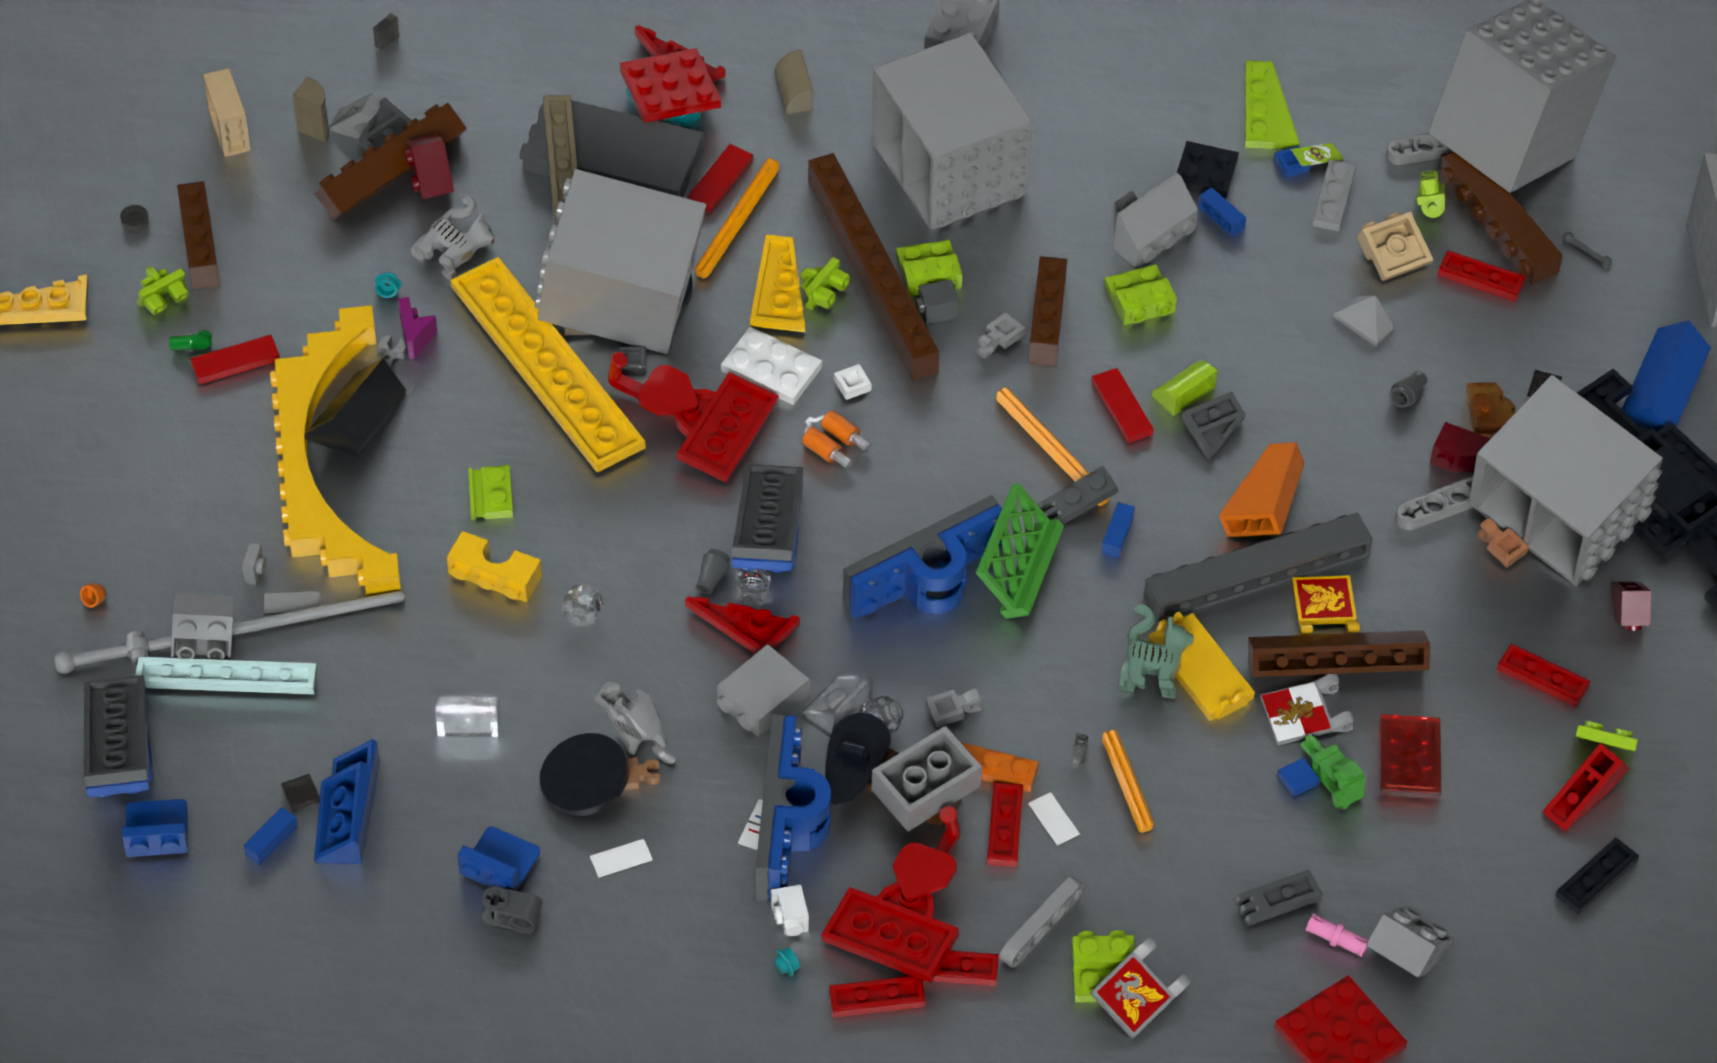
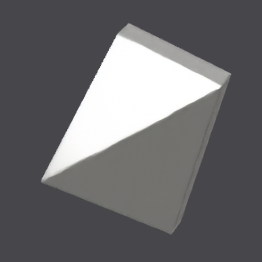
M1376 295L1350 298L1333 313V318L1376 347L1394 331V326Z

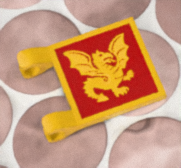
M1350 575L1292 577L1299 635H1312V625L1345 624L1346 633L1360 632Z

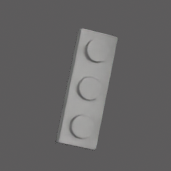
M1329 159L1313 219L1314 227L1340 231L1356 164Z

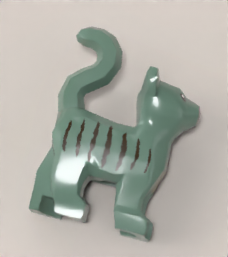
M1136 605L1133 609L1134 612L1142 614L1144 620L1132 626L1127 635V659L1121 669L1119 691L1134 693L1136 686L1146 689L1147 682L1144 674L1158 675L1162 697L1175 699L1177 688L1174 686L1173 681L1181 667L1182 653L1188 646L1193 644L1194 635L1188 633L1184 627L1174 624L1173 617H1169L1164 631L1165 645L1141 640L1140 634L1150 630L1156 622V614L1147 605Z

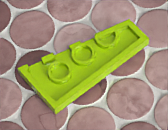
M1246 60L1245 148L1288 149L1300 145L1273 62Z

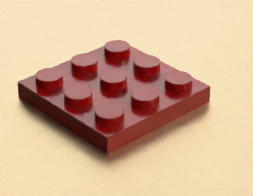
M697 48L620 63V73L643 123L721 108V98Z
M1349 975L1277 1019L1274 1026L1305 1063H1383L1407 1046V1040Z

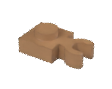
M637 757L627 758L629 778L624 790L640 789L639 782L641 781L650 785L660 783V773H649L652 770H659V760L650 759L643 764H638Z

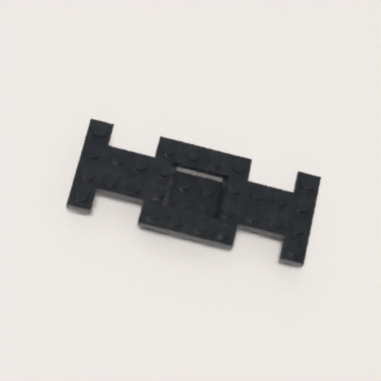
M1611 369L1578 391L1577 394L1663 458L1660 467L1662 473L1657 479L1659 486L1654 492L1656 496L1654 501L1668 513V518L1666 520L1651 506L1653 509L1651 514L1644 522L1638 521L1633 526V532L1663 560L1686 546L1717 575V464L1672 422L1658 432L1653 428L1645 432L1615 404L1631 393L1632 385L1615 369ZM1717 584L1706 591L1704 599L1715 610H1717Z

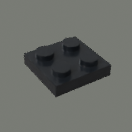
M1186 141L1177 173L1182 177L1188 191L1204 193L1212 187L1222 197L1227 199L1239 159V152Z

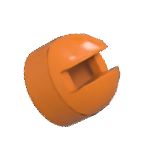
M89 583L80 590V599L89 608L96 607L105 600L106 591L101 584Z

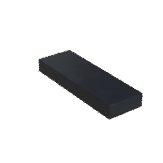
M1615 837L1556 891L1555 896L1579 915L1638 861L1639 855Z

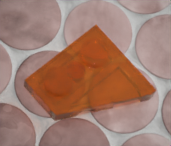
M1496 382L1467 383L1466 393L1473 432L1478 434H1496L1516 413L1515 405L1503 395V391Z

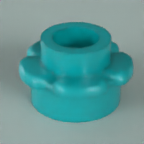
M391 272L378 274L374 280L376 283L375 290L383 298L394 297L402 286L401 280L397 279L396 275Z
M789 946L783 950L779 948L776 950L778 956L774 958V962L781 974L788 972L790 976H793L794 971L801 968L796 955Z

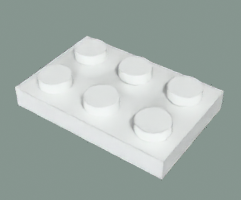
M749 327L721 363L722 372L726 374L730 372L778 395L779 399L792 405L796 403L822 368V360L752 327Z

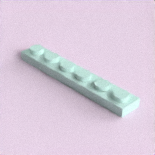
M138 657L135 676L144 675L146 688L314 694L317 665L316 663Z

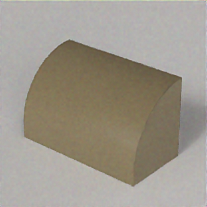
M800 49L785 55L775 67V78L786 114L812 110L813 88Z
M307 77L293 94L297 130L326 142L329 136V124L324 89L317 81Z

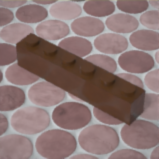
M446 103L442 107H439L438 104L434 105L424 113L426 115L425 118L420 121L415 118L403 127L405 131L398 135L396 132H393L382 141L384 145L377 149L375 146H372L361 154L363 159L355 163L354 160H351L340 168L342 173L336 177L330 174L319 182L321 187L315 195L332 219L336 220L412 169V166L408 167L404 155V150H408L406 141L439 134L446 146L460 137L467 128L450 104Z
M1455 152L1442 157L1441 169L1439 171L1442 182L1446 185L1448 184L1454 191L1458 201L1465 204L1470 210L1473 219L1479 221L1485 228L1488 237L1494 239L1500 246L1504 256L1510 258L1516 265L1519 274L1526 276V279L1532 285L1559 273L1562 253L1511 193Z
M1424 630L1248 637V666L1253 677L1430 670V641Z

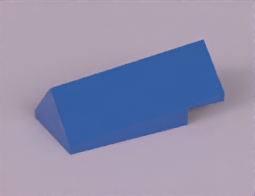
M1689 320L1658 328L1633 382L1632 391L1627 396L1621 409L1641 427L1653 428L1656 432L1671 422L1677 427L1699 379L1701 369L1711 347Z
M374 739L334 758L332 776L321 781L314 861L317 863L362 864L380 767L378 744Z

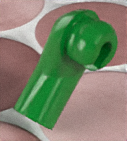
M201 330L197 334L171 336L169 338V347L171 350H206L212 345V335L207 330Z

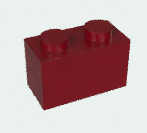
M433 134L406 141L408 150H404V155L408 167L412 166L414 176H410L413 192H417L422 199L454 192L442 137L439 134Z

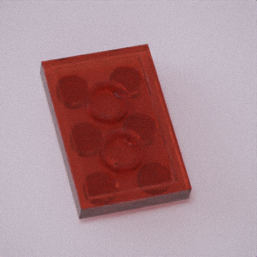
M1380 715V796L1440 799V718Z

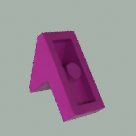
M409 297L398 299L399 314L409 359H414L437 334L436 316L418 317L417 308H411Z

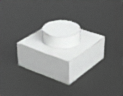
M860 364L834 373V381L846 400L870 392L872 389V384Z

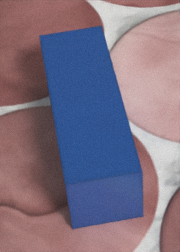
M1212 187L1199 195L1198 207L1232 237L1245 229L1246 217Z
M1117 503L1102 543L1101 554L1119 559L1134 518L1135 506Z
M281 807L244 844L245 855L260 865L297 828L296 816Z

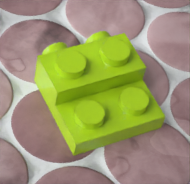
M950 240L896 248V258L902 280L910 296L919 295V286L946 280L952 281L954 289L962 288V272L957 255L953 253Z
M1156 264L1104 277V286L1123 325L1139 323L1158 316H1166L1176 311L1177 297L1167 277H1162Z
M1114 930L1107 936H1096V933L1093 931H1082L1078 936H1072L1071 957L1075 1002H1097L1090 992L1135 949L1134 935H1127L1123 930Z

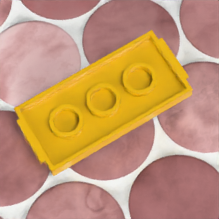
M1180 612L1175 613L1173 616L1174 624L1184 627L1188 633L1194 635L1193 644L1188 646L1182 653L1181 667L1176 675V679L1209 721L1215 718L1221 719L1248 705L1247 702L1254 699V690L1196 616L1191 613L1183 617ZM1165 619L1159 622L1155 632L1148 635V642L1165 645L1164 631L1167 625Z

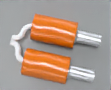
M834 410L817 418L809 417L805 421L807 427L804 431L802 444L828 463L835 460L848 469L853 461L840 452L842 448L840 444L816 427H811V422L822 420L821 427L847 446L854 443L865 452L869 451L872 446L871 443L860 436V428Z

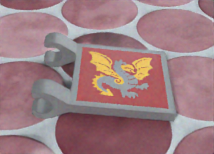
M1150 937L1142 941L1090 992L1094 999L1131 1039L1141 1032L1191 983L1189 978L1182 974L1166 987L1142 960L1157 946Z

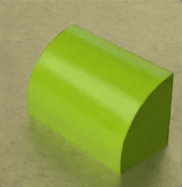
M1198 360L1154 389L1151 396L1175 416L1216 388L1218 370L1209 363Z

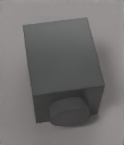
M951 280L919 286V296L915 298V307L919 314L923 315L925 324L958 318L959 299Z

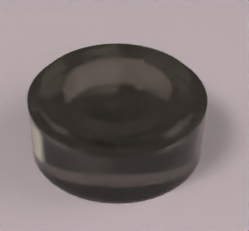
M140 205L127 206L120 214L122 227L130 232L141 231L149 223L148 212Z

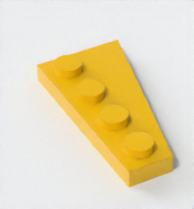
M768 234L765 236L750 316L751 327L805 332V320L793 237Z
M87 274L77 276L78 280L65 283L64 279L53 281V286L37 289L35 285L26 287L25 290L18 294H12L10 291L0 293V325L86 320L89 284Z

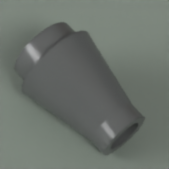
M1415 371L1410 376L1393 384L1390 392L1392 402L1400 408L1412 406L1423 386L1427 383V377L1421 371Z
M710 549L708 553L703 555L699 580L696 585L699 591L712 594L716 585L730 568V557L726 553L717 549Z

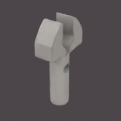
M391 334L380 339L377 345V353L383 355L382 358L385 359L390 367L394 359L404 360L407 354L406 344L402 337H400L398 345L389 350L392 344Z

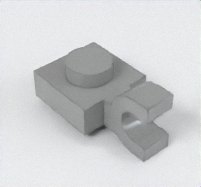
M1006 312L986 325L985 335L981 336L978 340L983 346L977 349V354L986 359L995 351L997 345L1000 344L1006 349L1025 335V327Z
M977 688L959 696L956 695L953 689L926 698V703L936 728L965 719L964 711L967 713L981 711L979 703L981 697Z

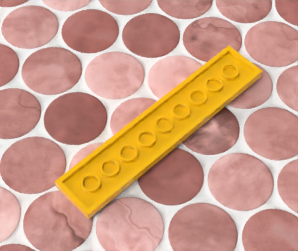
M499 257L450 280L451 288L597 473L646 448V442L556 328L551 323L538 320L539 309L535 308V302Z

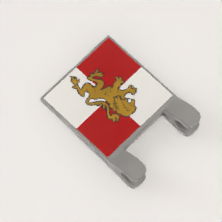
M1327 674L1317 681L1260 695V700L1277 746L1303 740L1310 734L1314 737L1331 732H1349L1353 730L1354 725L1352 722H1354L1352 713L1345 711L1330 718L1322 693L1334 694L1339 691V678L1337 674Z

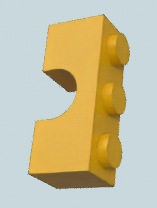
M462 531L447 555L448 574L456 579L478 584L483 589H491L505 594L510 599L528 602L542 578L541 559L514 550L507 561L491 563L488 561L490 558L488 540Z

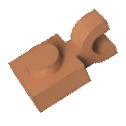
M1490 517L1481 523L1480 527L1482 530L1478 532L1477 536L1482 541L1488 543L1487 550L1505 567L1508 568L1528 552L1529 546L1510 528L1502 532Z

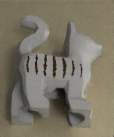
M468 195L461 197L462 202L466 205L465 208L450 209L445 212L441 218L432 222L430 230L421 236L410 248L411 255L420 262H423L425 259L430 260L434 256L433 251L435 249L443 253L439 258V263L444 266L442 275L449 280L455 278V269L470 260L478 248L493 245L496 239L491 227L484 221L485 214L482 211L466 233L451 222L453 219H466L475 212L477 203Z
M608 680L602 686L594 701L599 706L605 708L610 722L617 728L618 739L626 744L628 753L631 756H635L638 745L643 740H652L653 752L659 759L668 764L676 762L677 757L675 754L665 748L667 740L661 729L660 716L650 695L637 689L635 694L638 699L636 702H632L622 692V688L618 683Z

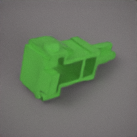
M1311 734L1306 736L1305 741L1301 742L1300 746L1311 757L1313 771L1332 794L1333 805L1344 810L1350 804L1363 798L1365 795L1366 777L1360 767L1352 759L1346 758L1335 744L1325 748L1315 736L1312 737Z

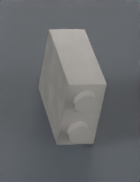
M767 644L717 685V704L722 711L730 713L738 719L739 724L745 730H751L756 736L760 737L771 728L772 714L785 716L809 696L810 679Z

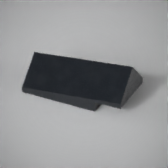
M382 358L356 372L304 434V439L357 456L393 417L394 407L406 395L405 387L385 359Z

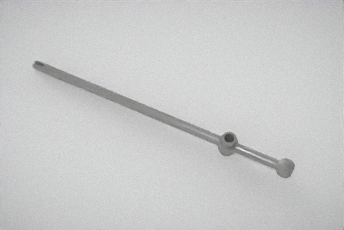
M395 591L233 623L232 635L399 603L405 600V593L403 591ZM133 631L127 635L125 645L74 655L69 651H60L54 656L56 669L61 674H68L73 671L74 666L125 656L131 658L132 663L137 665L138 657H149L151 651L170 648L172 635L148 640V638H145L144 632Z

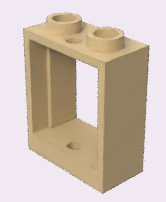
M230 68L203 74L208 111L224 157L251 151L246 114Z

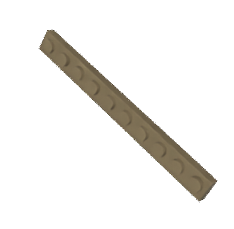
M570 95L543 96L554 224L557 219L556 212L559 202L562 201L564 196L563 189L566 179H572L574 170L578 169ZM563 327L564 336L592 335L589 333Z

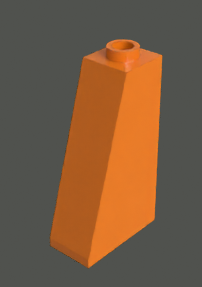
M1297 442L1268 445L1220 512L1219 518L1227 537L1282 534L1304 466V460Z

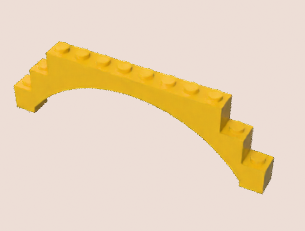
M372 305L339 308L340 320H334L335 331L308 333V345L302 346L303 356L275 359V370L270 371L272 388L277 387V393H272L273 409L279 410V415H274L275 432H281V437L276 438L277 455H283V460H277L279 478L284 477L285 483H279L281 500H286L287 506H281L283 523H288L289 528L283 529L285 547H291L292 558L321 555L322 566H328L329 577L358 574L359 586H365L366 597L401 591L397 553L389 554L364 540L344 524L328 506L315 485L307 460L308 440L304 439V434L311 427L317 406L337 374L367 346L376 345Z

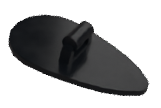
M855 713L847 715L838 721L832 730L827 749L825 778L831 788V803L835 806L847 804L865 789L872 780V770L883 763L890 748L891 736L887 725L880 718L872 714Z

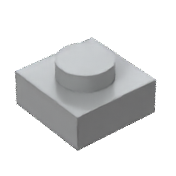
M249 543L242 564L244 583L256 585L259 574H264L267 560L262 555L260 544Z

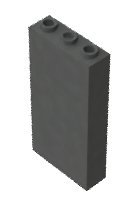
M571 100L578 170L684 198L704 152V132L659 121L643 123L642 118L639 116ZM542 104L538 112V121L536 124H532L530 128L529 140L527 144L523 143L521 147L520 159L523 160V170L525 172L549 177Z

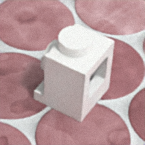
M801 884L772 889L771 908L774 911L776 925L782 924L784 936H797L803 932H808L809 915Z

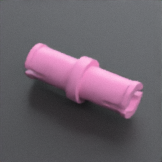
M1315 913L1310 918L1305 930L1329 941L1330 946L1336 947L1338 945L1359 955V957L1363 956L1369 941L1368 938L1366 939L1345 929L1344 924L1339 923V925H1336L1317 916Z

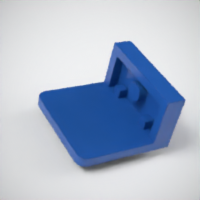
M184 799L128 803L126 806V827H122V839L126 857L188 853L187 801Z
M491 826L485 830L474 849L463 845L457 854L459 874L488 887L497 886L518 891L541 854L540 848L535 844Z

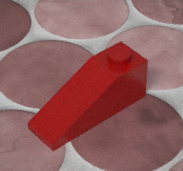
M1600 743L1545 807L1542 813L1566 832L1611 792L1628 772V766Z

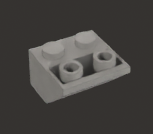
M174 593L171 658L231 660L234 596Z
M1400 907L1382 915L1366 946L1419 978L1429 973L1451 945L1453 938L1446 934L1447 930L1444 927L1433 922L1429 924L1420 918L1421 914L1410 907Z

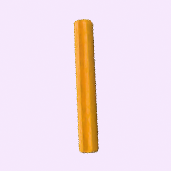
M1116 730L1106 731L1102 735V741L1137 829L1141 833L1150 832L1154 828V821L1119 734Z

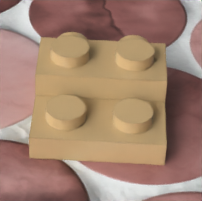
M1411 211L1402 215L1400 212H1395L1387 216L1385 221L1378 224L1376 221H1371L1363 225L1361 232L1357 235L1367 260L1373 261L1382 282L1433 262V257Z

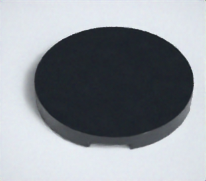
M585 733L570 737L558 744L546 757L540 771L541 790L547 801L563 814L586 816L597 813L599 808L608 804L615 797L618 798L625 789L629 778L628 759L621 746L608 736L598 733Z

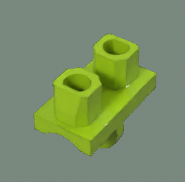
M1437 170L1421 172V186L1417 188V203L1421 205L1425 216L1429 218L1439 217L1445 210V183H1439Z
M832 257L823 269L819 266L815 269L810 267L803 269L800 274L803 281L801 287L808 296L805 307L813 310L816 305L829 309L836 299V292L830 289L834 287L844 291L849 286L850 275L840 269V260Z
M152 266L146 268L145 273L147 277L140 281L143 289L138 291L139 299L136 302L140 308L146 306L154 316L167 307L162 296L169 293L175 303L181 302L189 294L184 282L186 274L182 268L169 275L165 268L156 271Z

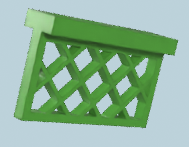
M1019 483L1011 485L976 571L979 578L1002 603L1000 613L1006 619L1030 614L1064 528L1059 519L1050 520ZM1017 498H1019L1022 509V512L1019 513L1016 501ZM1022 515L1025 533H1022L1019 516ZM1032 515H1033V516L1035 517V519L1038 521V522L1035 523L1034 527H1033ZM1009 517L1011 519L1013 534L1009 535L1007 523ZM1022 536H1026L1027 545L1025 549ZM1010 538H1014L1016 555L1012 553ZM1000 540L1002 541L1004 557H1000ZM1013 558H1017L1018 567L1016 571ZM1001 560H1005L1007 577L1005 578ZM991 562L993 564L995 579L988 572ZM1006 580H1008L1009 589L1007 593L1005 587Z

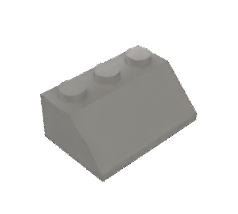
M1178 173L1117 213L1114 250L1136 269L1142 264L1152 261L1164 249L1171 248L1184 235H1190L1197 226L1198 209L1182 177Z

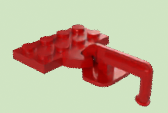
M615 352L611 357L609 367V384L613 388L638 399L639 404L644 409L659 416H673L675 425L687 437L677 452L676 459L728 483L778 403L779 396L728 372L716 392L708 389H693L689 376L669 365L656 367L645 384H642L621 374L622 367L627 365V357L624 353Z
M945 806L940 811L939 816L941 821L945 823L946 831L935 849L920 843H910L900 850L892 865L897 879L896 883L884 888L877 897L851 887L848 888L821 934L823 942L924 981L933 982L959 936L958 927L934 919L935 906L931 893L945 889L957 870L956 861L950 855L961 835L957 811L954 807Z

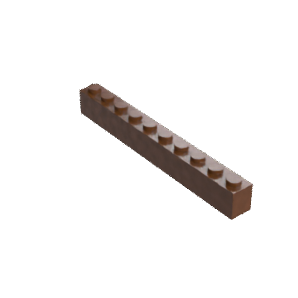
M831 153L808 160V183L912 381L938 373L939 350L835 154Z

